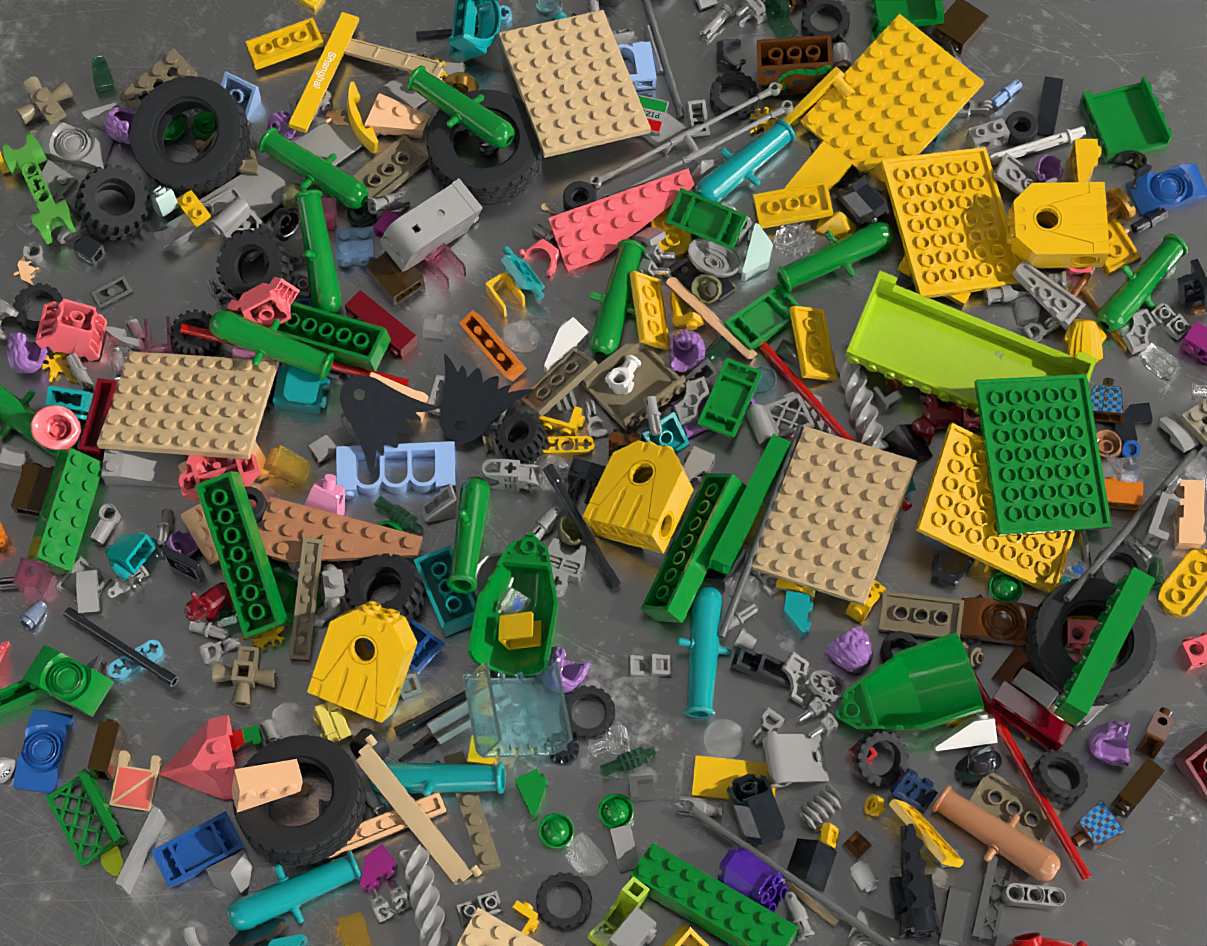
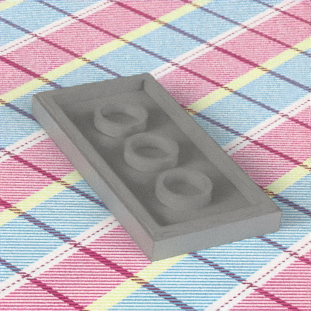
M154 806L151 807L115 881L120 890L130 895L166 821L161 810Z

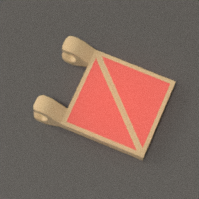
M121 750L109 805L149 812L152 807L162 758L153 755L150 770L127 766L130 753Z

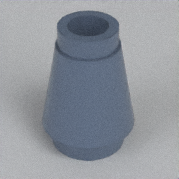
M38 599L20 614L19 623L29 630L36 627L47 605Z

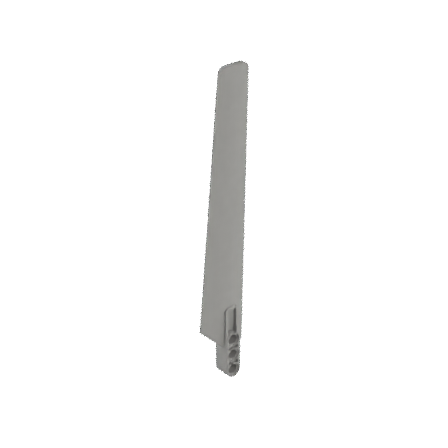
M443 48L430 56L432 60H434V57L436 59L439 58V62L444 60L446 66L441 68L446 71L447 75L466 71L464 62L458 63L449 57L450 48ZM406 71L359 101L357 109L363 124H365L379 93L413 108H417L427 101L417 92L407 89V81L411 73ZM347 109L342 112L341 116H346L344 121L349 123V125H335L332 121L324 122L294 141L322 159H326L331 153H335L337 158L332 163L334 166L364 146L350 125ZM270 156L258 163L259 175L242 173L200 199L199 201L210 213L211 219L199 227H195L192 231L172 242L171 245L180 246L207 228H211V221L237 196L249 205L250 209L259 219H262L282 204L281 195L286 185L291 183L302 184L305 179ZM250 216L245 220V228H249L256 223Z

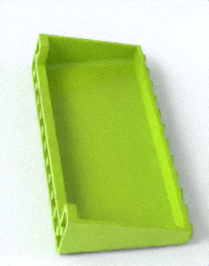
M883 271L878 273L845 354L848 358L847 360L852 364H861L866 366V369L869 371H878L889 379H898L906 386L920 388V391L923 393L935 394L939 399L954 402L963 409L969 408L975 411L977 415H979L974 381L978 379L1087 374L1089 382L1097 358L1080 351L1075 357L895 285L898 278Z

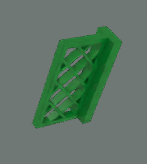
M83 769L78 772L79 776L45 798L82 867H85L118 844H125L128 842V839L94 776L88 770ZM80 783L82 786L80 796L72 795L73 786ZM59 795L65 796L62 807L56 806L53 801ZM70 797L79 799L76 810L67 809ZM83 800L90 801L91 803L89 813L80 811ZM66 811L74 813L71 824H67L63 820ZM79 814L88 816L85 827L76 826ZM92 817L99 818L100 820L98 830L89 828ZM75 828L84 830L81 841L73 839ZM88 831L97 833L94 844L85 843ZM101 834L108 835L111 840L104 847L99 846ZM83 847H93L91 855L84 859L82 856Z

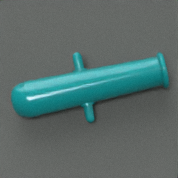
M776 119L772 127L736 154H731L727 149L721 148L719 152L726 161L699 180L693 189V193L718 203L744 180H749L754 186H759L760 180L753 175L754 172L785 145L796 140L794 130L785 120Z
M712 587L699 588L692 602L690 639L677 638L676 640L677 645L687 647L689 650L687 707H685L683 712L693 718H710L714 716L715 711L712 707L717 657L719 654L727 656L732 654L730 648L719 644L718 633L721 627L723 599L721 593Z
M438 760L434 763L384 762L409 794L423 793V795L429 796L431 793L497 791L499 794H502L505 790L506 773L503 762H499L497 765L445 764ZM369 778L371 788L375 792L382 794Z
M347 850V854L290 878L289 876L286 877L281 865H276L274 871L278 878L277 883L250 893L245 897L238 898L227 907L226 915L231 927L236 931H247L288 911L292 912L296 923L301 924L304 919L299 907L302 904L355 879L361 880L362 875L351 850Z

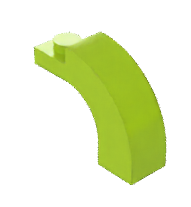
M633 876L622 888L611 909L589 933L587 938L597 946H609L610 938L636 906L640 908L650 889Z

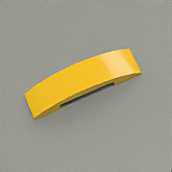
M351 82L347 99V114L350 125L359 141L369 151L377 153L378 140L372 127L366 129L357 109L359 107L360 95L355 82Z

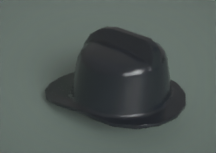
M280 208L274 213L271 221V234L281 241H287L300 227L298 208Z
M991 744L973 746L968 755L957 763L955 774L963 782H977L999 769L1002 764V758Z

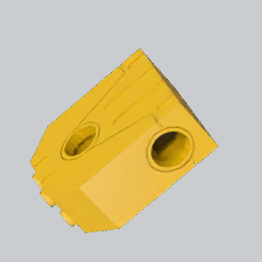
M1105 182L1031 183L1014 200L1012 207L1008 209L1005 223L1006 226H1009V233H1007L1006 241L1007 244H1010V251L1021 261H1026L1034 268H1096L1104 266L1110 254ZM1038 223H1046L1051 228H1042Z
M638 440L613 452L582 517L595 536L664 554L694 489L673 448L667 445L662 447L651 441L643 442Z
M370 601L350 609L331 620L307 693L372 718L380 723L385 721L395 711L398 697L400 696L417 646V641L406 617L400 615V612L397 610H387L382 608L381 604ZM365 638L373 643L375 652L367 648Z

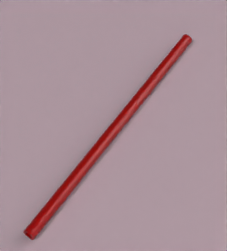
M184 323L181 326L180 333L232 345L215 338L208 329ZM333 361L330 369L353 376H370L371 372L406 387H408L409 379L377 371L374 372Z
M764 342L759 349L838 437L854 441L767 342ZM905 498L901 508L906 512L912 507V504Z
M974 671L985 711L995 718L997 732L1082 881L1089 879L1092 875L1048 798L1041 795L1042 792L1035 787L1036 783L1032 779L1034 774L1004 721L986 707L991 699Z

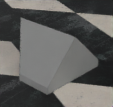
M244 850L206 868L214 887L236 899L247 896L252 865Z

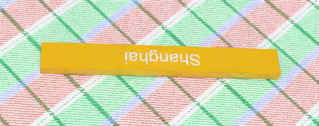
M344 12L341 13L290 119L289 128L304 133L307 132L359 23V17Z

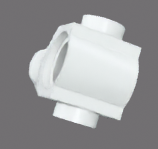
M626 355L622 366L608 372L605 382L608 383L609 388L615 394L626 395L632 391L634 387V382H632L634 378L633 373L636 368L641 366V361L633 355Z

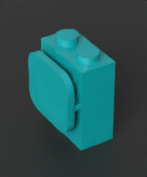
M280 366L273 397L275 409L321 415L322 408L326 407L327 398L324 396L325 391L329 390L330 379L326 377V379L321 381L319 376L292 366Z
M48 386L45 405L65 407L70 409L79 420H87L93 393Z

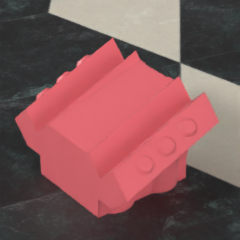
M274 277L270 284L262 283L243 293L239 301L231 300L227 309L265 327H270L274 319H279L280 324L291 319L290 307L300 290L284 279Z
M63 298L60 303L53 301L44 304L35 342L41 349L49 346L53 352L76 353L78 358L85 356L91 362L100 357L107 321L103 315L97 313L96 307Z

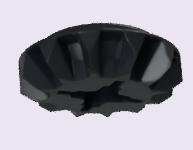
M367 202L358 209L348 208L347 218L350 224H354L356 227L372 225V222L376 221L377 214L369 212ZM365 211V216L359 218V215H361Z
M565 731L556 732L548 740L546 745L547 754L552 761L558 764L570 763L579 753L578 740L573 734L566 733ZM567 742L566 748L568 751L562 750L558 754L559 746L557 743L563 745Z

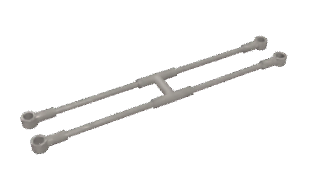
M773 82L769 85V88L758 93L757 96L701 125L698 124L636 159L612 171L609 170L600 176L593 175L590 178V184L594 188H599L602 182L614 177L615 174L671 145L674 146L685 140L692 153L624 190L621 189L613 194H604L602 199L643 185L682 164H686L712 151L714 147L770 118L773 119L783 113H791L793 111V104L791 101L786 100L782 102L780 107L714 143H709L701 148L697 147L691 136L702 131L703 128L757 100H762L770 95H778L780 93V85Z

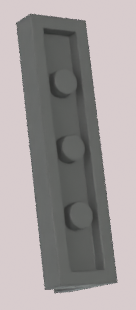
M994 856L991 861L986 862L970 940L991 946L996 944L1004 906L1001 896L993 900L990 895L991 888L997 885L1002 892L1008 886L1012 864L997 861V856ZM996 866L1006 869L1005 877L1000 880L995 876ZM993 905L997 911V916L989 920L986 916L987 907ZM987 925L993 932L992 939L981 937L983 927Z

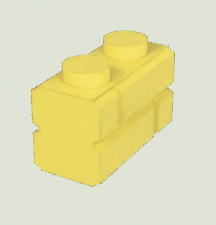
M328 701L314 708L316 714L312 716L316 726L321 725L322 727L321 737L339 746L352 741L351 732L339 705Z

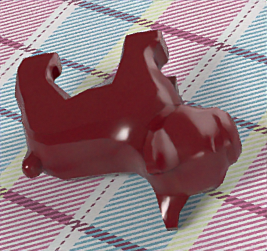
M927 394L925 397L926 402H923L925 412L922 417L914 420L911 425V430L916 436L924 438L927 441V445H930L936 429L948 428L952 423L963 428V408L958 407L954 402H950L951 409L940 406L935 394Z
M220 582L200 597L191 591L192 598L186 604L184 615L189 621H197L204 617L208 622L215 623L218 620V611L227 602L234 606L227 583Z

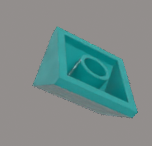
M674 411L660 419L662 428L660 435L653 436L650 426L641 431V441H651L662 447L663 445L670 446L674 449L675 453L690 444Z

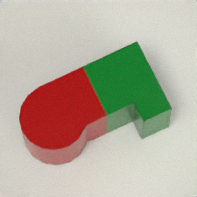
M257 724L233 731V735L229 736L233 754H237L242 749L254 746L257 750L265 746L261 729Z

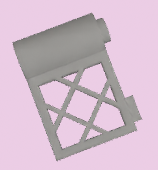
M238 196L211 221V230L216 235H222L226 239H233L230 235L234 231H242V234L245 229L254 231L252 228H245V220L249 216L256 222V229H259L260 226L262 228L260 230L270 234L272 232L250 209L249 205ZM257 250L252 257L247 255L244 262L249 261L252 263L263 251Z
M795 392L784 395V399L764 406L753 404L748 407L745 413L762 448L767 447L773 433L781 438L794 435L798 425L795 423L798 416L807 419L808 423L803 426L814 427V422L800 393L795 394ZM798 401L800 405L798 410L788 407L789 403ZM774 408L781 409L780 417L772 415L770 410ZM786 411L795 414L792 422L783 419ZM781 422L790 427L787 431L780 433L778 426Z

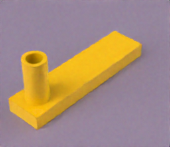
M835 67L783 120L794 128L834 86L847 100L854 96L855 91L843 79L846 75L839 68Z

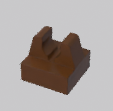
M857 830L842 844V847L856 861L872 846Z

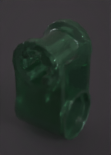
M103 56L94 57L91 61L96 93L115 90L107 59Z

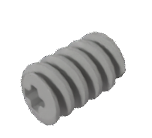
M831 785L825 787L826 791L821 790L819 792L820 796H813V801L808 800L807 806L802 805L801 811L798 810L802 820L814 830L816 829L814 822L822 824L820 817L829 819L828 811L831 814H835L834 806L841 809L839 802H843V798Z

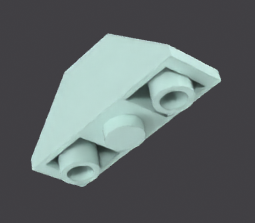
M156 184L147 188L151 196L149 201L160 216H165L179 207L172 189Z
M755 223L753 230H749L747 240L750 241V244L745 246L743 254L746 260L745 263L741 262L739 273L742 274L741 281L753 278L767 270L773 244L757 223Z

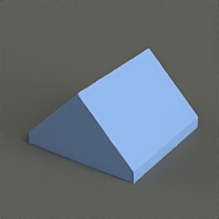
M225 72L221 86L237 100L243 108L247 119H249L261 102L258 86Z

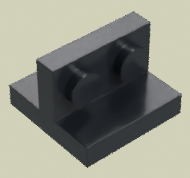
M1197 258L1190 261L1191 274L1177 278L1179 302L1183 307L1201 301L1207 312V277Z

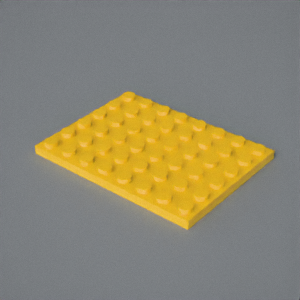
M899 14L844 73L846 76L843 79L855 91L854 96L847 100L834 86L803 117L801 124L820 140L825 141L852 160V166L859 172L869 171L874 180L886 191L887 186L880 165L881 160L919 155L984 85V81Z
M986 147L881 160V169L917 294L932 298L984 291L987 288L989 290L996 289L1003 285L1020 283L1012 274L1021 262L1010 251V244H1007L1006 241L1009 226H1006L1005 223L1006 212L996 179L993 177L994 172Z
M954 423L948 426L916 531L1049 594L1059 586L1075 531L998 536L983 438Z

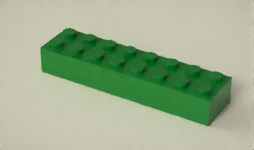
M230 471L195 485L244 638L256 637L288 625L289 621L240 472Z
M705 474L640 608L655 621L683 623L686 618L687 612L706 575L710 558L746 488V485L734 474Z
M1133 567L1129 572L1125 571L1123 576L1118 579L1114 586L1115 591L1113 595L1111 594L1105 605L1107 607L1105 611H1102L1097 619V622H1099L1097 627L1093 628L1088 637L1090 641L1084 645L1080 652L1082 657L1074 664L1071 670L1073 674L1066 680L1063 686L1064 692L1058 696L1054 703V706L1057 708L1053 714L1076 726L1089 713L1155 578Z
M653 842L630 874V879L634 876L650 889L647 896L732 946H790L796 937L798 926Z

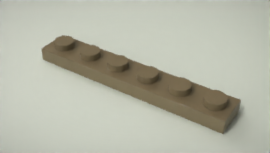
M303 538L289 654L290 659L310 661L324 540Z
M463 751L444 756L445 764H467ZM455 792L482 874L501 868L477 792Z

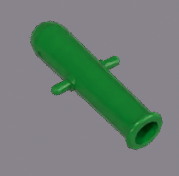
M422 65L415 68L409 76L407 89L417 92L452 117L446 123L448 127H453L456 123H460L491 146L497 148H505L512 142L515 135L513 126L480 104L484 100L482 94L477 95L475 98H469L427 72L426 67Z
M275 127L269 128L261 137L258 145L259 152H266L303 177L305 180L300 185L302 191L306 190L310 185H315L344 206L352 209L362 207L367 201L369 192L365 184L332 165L337 158L335 153H331L326 159H322L278 133Z
M320 190L302 191L297 193L294 199L298 203L312 304L314 308L335 313L341 307L342 298L321 201L323 193Z
M882 221L874 222L839 240L835 239L830 230H827L825 232V236L829 241L827 246L783 267L777 266L775 269L776 276L780 285L788 293L792 291V288L840 268L845 269L848 276L853 278L855 277V271L851 266L852 263L887 249L894 241L893 231L886 222Z
M1168 233L1163 236V242L1134 272L1131 271L1128 265H1122L1121 270L1126 276V281L1100 307L1097 314L1098 324L1106 331L1115 332L1125 326L1144 302L1149 309H1154L1156 305L1151 299V293L1176 262L1188 254L1186 243L1179 236Z
M625 239L617 243L619 250L605 293L599 294L591 291L588 294L590 299L599 301L601 304L590 337V349L599 357H609L617 351L626 315L628 312L635 314V307L630 303L632 295L630 273L634 270L638 271L645 247L634 240Z
M227 310L217 311L212 316L209 323L211 334L221 341L254 352L253 366H258L261 359L267 357L319 376L321 381L326 379L329 374L334 354L332 352L327 354L277 331L281 323L279 319H274L270 327H265Z
M0 384V420L4 424L0 430V438H5L11 429H15L54 455L57 460L59 452L66 449L54 450L44 447L32 436L31 422L36 411L30 407L29 403L35 396V391L29 390L23 399H19ZM77 440V442H76L72 447H70V448L76 450L77 444H78V440Z
M473 476L468 478L460 489L451 573L447 578V586L457 593L467 594L477 588L475 578L490 500V486L481 477Z

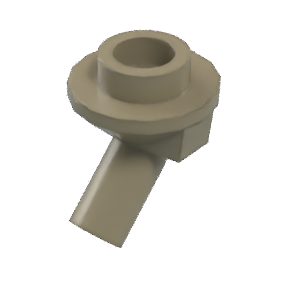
M963 642L962 644L971 666H980L984 660L982 649L975 647L971 651L966 643Z

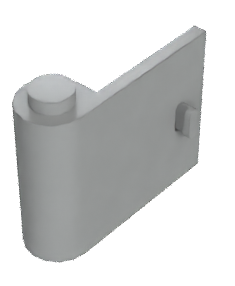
M776 731L766 733L765 737L762 738L772 788L784 787L791 783L829 781L820 734L811 739L809 734H777Z

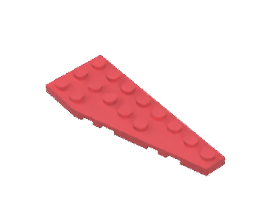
M689 169L548 218L567 272L603 260L617 248L619 241L632 237L672 205L680 188L690 191L695 185Z

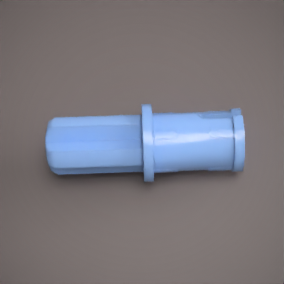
M1013 79L1006 87H1002L1000 92L990 100L993 103V107H999L1006 100H1010L1012 95L1022 88L1021 82L1016 85L1019 80Z

